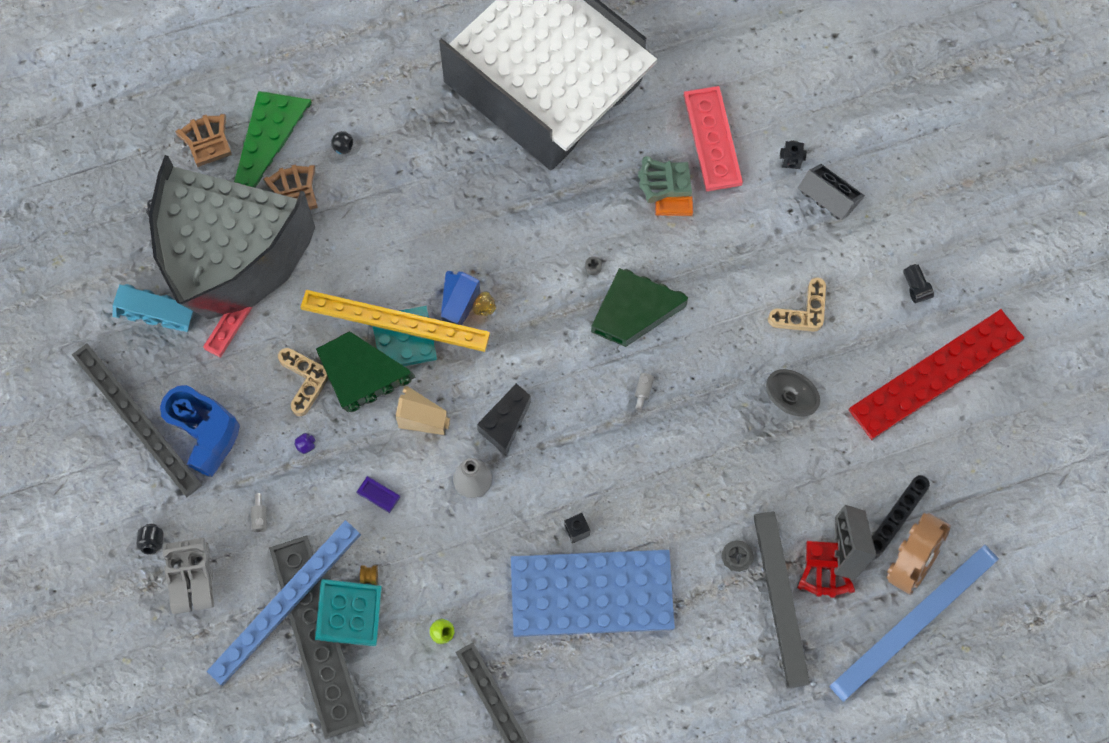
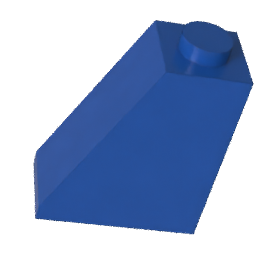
M452 271L446 272L441 310L442 321L463 325L481 295L480 281L464 272L458 271L457 274H454Z

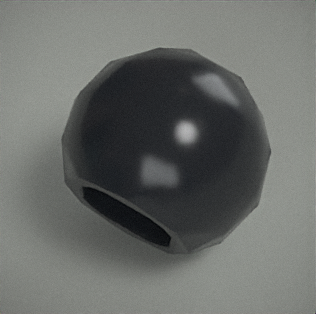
M339 131L332 137L331 146L335 152L347 154L352 149L353 138L349 133Z

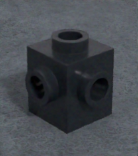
M795 140L786 141L784 148L780 149L782 168L800 169L802 161H806L807 150H804V143Z

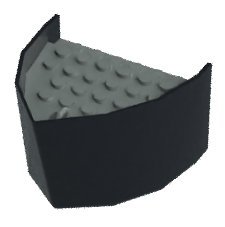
M164 156L158 171L149 210V223L153 258L176 302L207 319H213L227 313L253 307L286 282L309 246L315 230V224L305 192L300 191L298 199L174 167L169 156Z

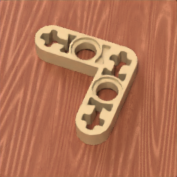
M813 278L809 282L806 311L773 309L768 317L769 324L772 327L813 332L820 330L824 323L826 283L824 280ZM815 284H818V287H820V288H819V291H818V295H814V294H815V287H814ZM813 300L819 301L821 307L815 309L811 306V302ZM814 314H817V325H813V322H811L813 320ZM775 315H779V322L775 321ZM788 315L787 323H784L785 316ZM798 316L801 319V323L793 324L791 317Z
M284 348L278 353L280 364L306 378L291 402L293 413L296 416H304L308 413L328 381V375L323 365L292 349ZM290 354L291 359L294 360L295 363L293 364V362L289 359L284 361L283 356H288ZM301 362L309 364L306 370L298 369ZM312 369H314V371L317 373H321V371H323L324 376H320L319 378H317L316 374L312 372ZM309 386L315 388V392L312 395L305 394V389ZM303 402L304 409L300 408L297 410L296 405H301Z

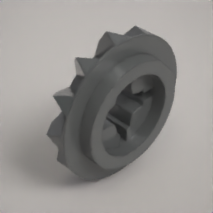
M735 540L726 544L721 558L724 566L729 568L730 571L741 572L751 566L754 556L751 547L747 543ZM736 549L738 554L743 556L740 558L739 564L735 558L731 557L735 555Z

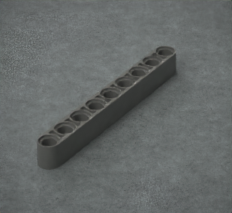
M774 511L754 514L755 529L788 688L808 686L809 675L776 515Z

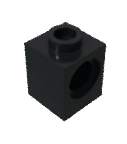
M583 513L564 520V527L572 544L590 536V528Z

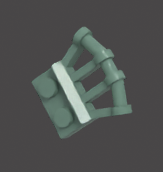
M649 156L643 157L638 178L641 180L639 187L645 193L648 203H653L666 197L692 195L688 162L671 163V161L663 163L655 161ZM650 167L661 171H648ZM665 179L666 181L650 182L648 180ZM665 189V190L660 191V192H657V193H654V192L651 191V190Z

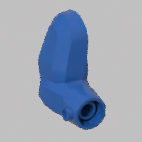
M176 386L169 390L162 399L160 405L161 417L167 423L186 431L197 440V445H194L187 465L203 475L213 477L224 462L225 457L231 451L238 436L240 424L216 400L199 393L190 386Z

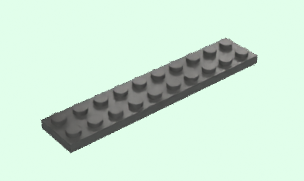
M307 535L269 547L281 590L313 556ZM320 579L288 615L324 738L329 739L364 727L365 724L341 644L338 642L315 640Z

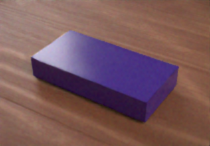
M368 476L357 490L358 495L388 513L392 511L400 499V495Z

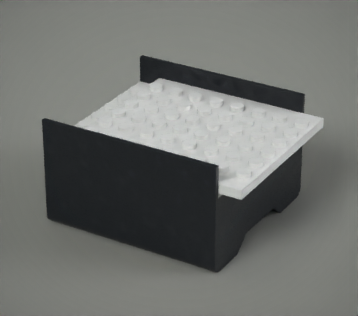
M495 0L451 43L448 44L442 38L439 40L444 82L550 171L573 151L581 137L610 108L619 105L639 86L643 76L657 63V58L645 50L647 38L600 0Z

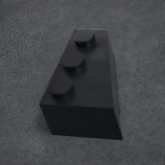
M516 383L477 424L478 432L505 456H507L517 430L531 404V395Z

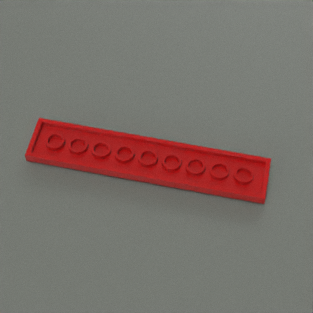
M1000 309L851 406L849 411L872 441L1022 342L1024 336L1003 310Z

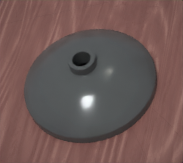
M788 369L776 370L770 374L766 381V391L771 401L787 414L801 417L809 416L815 413L820 405V395L815 385L804 375Z

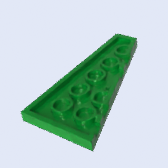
M258 91L236 172L235 183L256 188L263 177V173L272 164L273 158L277 152H280L294 131L293 128L302 119L307 107L309 108L312 104L311 99Z

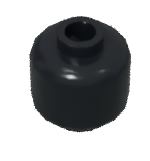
M146 524L138 530L136 546L142 553L151 555L162 548L163 531L155 524Z

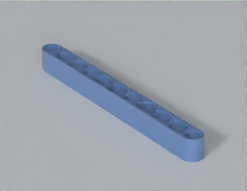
M986 545L982 546L829 686L831 690L844 702L996 563L999 558Z

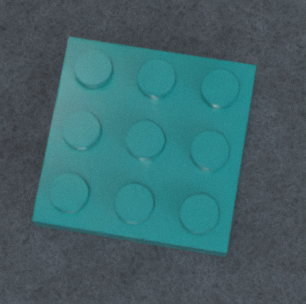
M427 305L400 310L401 312L429 318ZM373 326L377 349L401 365L410 366L437 360L434 340Z
M322 579L315 640L376 646L382 586Z

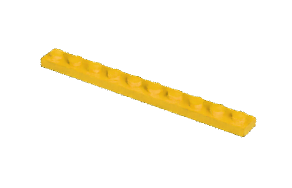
M310 290L305 291L300 306L302 310L483 352L486 351L490 332Z

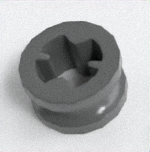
M595 256L589 257L585 262L586 272L590 275H597L601 272V260ZM591 263H595V265L598 264L596 266V269H592V267H590Z

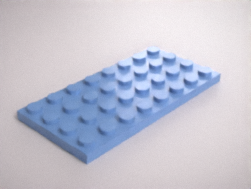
M669 550L511 556L514 637L675 629Z

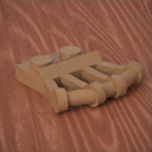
M220 114V116L203 115V118L192 119L181 130L175 131L178 137L190 147L197 167L232 155L225 137L226 114ZM210 123H219L218 134L214 135ZM206 125L210 137L202 139L198 127ZM194 130L198 141L192 142L186 134Z
M294 164L287 169L279 168V171L263 179L273 193L298 199L300 191H304L310 210L318 208L312 188L315 165L307 167ZM298 173L308 174L306 185H301ZM294 174L297 188L289 189L286 176ZM280 178L285 190L282 192L273 184Z

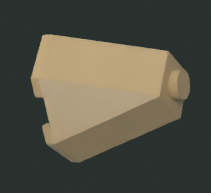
M404 386L403 392L405 395H400L396 411L398 427L444 435L445 429L449 430L450 418L447 416V411L410 387Z

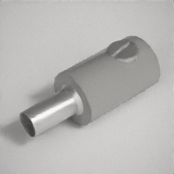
M641 373L635 393V397L638 398L635 409L638 411H642L644 400L649 399L654 377L650 374Z
M261 493L255 494V506L251 507L253 532H264L267 530L266 506H262Z

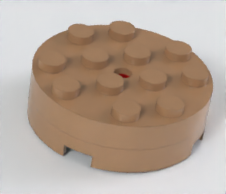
M924 513L918 522L919 524L914 523L909 532L908 541L904 540L899 547L900 552L896 563L893 562L887 572L888 582L909 595L913 594V588H918L940 552L939 549L943 540L946 541L951 529L950 524L930 513Z

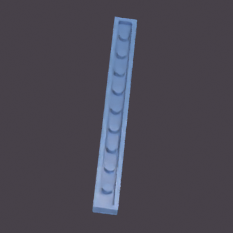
M345 520L207 672L223 686L361 534Z

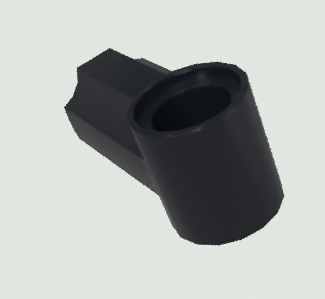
M919 264L910 265L903 270L910 287V297L914 303L934 297L933 288L929 282H926Z

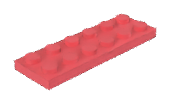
M720 86L685 91V104L706 192L742 186L743 181Z

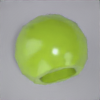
M447 619L435 620L430 627V637L437 644H446L453 639L455 628Z

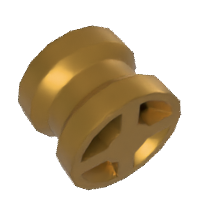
M361 565L360 584L371 583L372 585H377V565L372 567Z

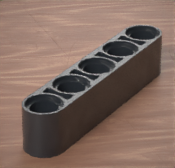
M918 475L911 481L873 534V544H877L880 548V551H876L875 558H878L885 551L929 489L930 482L925 476ZM915 483H920L923 486V490L917 489ZM904 498H909L912 501V505L906 504ZM893 513H898L902 520H896L893 517ZM882 529H888L891 532V535H884Z

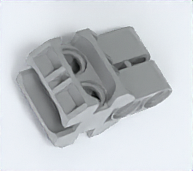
M204 538L163 544V557L166 561L164 570L168 583L172 614L192 611V602L195 611L214 608L213 572L210 567L211 553L208 542H205ZM201 557L202 561L198 565H194L195 559ZM182 561L181 567L174 569V565Z

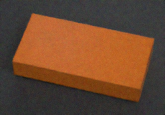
M693 196L666 197L655 202V216L693 215Z

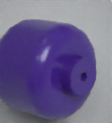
M303 433L295 439L294 444L299 452L306 454L315 448L314 442L316 441L312 435Z

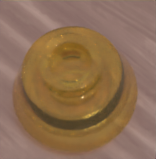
M481 292L476 298L472 310L475 315L488 316L494 313L497 305H495V300L489 292Z

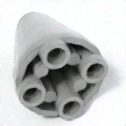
M468 458L456 468L453 474V483L456 491L467 498L483 497L492 484V475L485 463L474 458Z

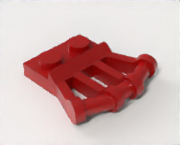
M806 542L805 570L797 589H804L815 594L816 597L829 595L830 598H835L847 592L849 594L855 592L852 581L846 577H842L845 585L836 587L834 568H838V558L835 557L838 543ZM811 568L816 569L815 586L806 582ZM822 569H830L829 588L822 587Z

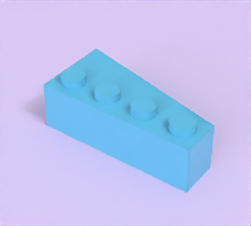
M119 284L113 302L114 318H119L120 315L128 317L129 321L136 322L138 319H143L149 325L162 323L164 328L188 332L194 312L178 304L176 300H173L168 295H155L150 290L141 291L129 284L124 286Z

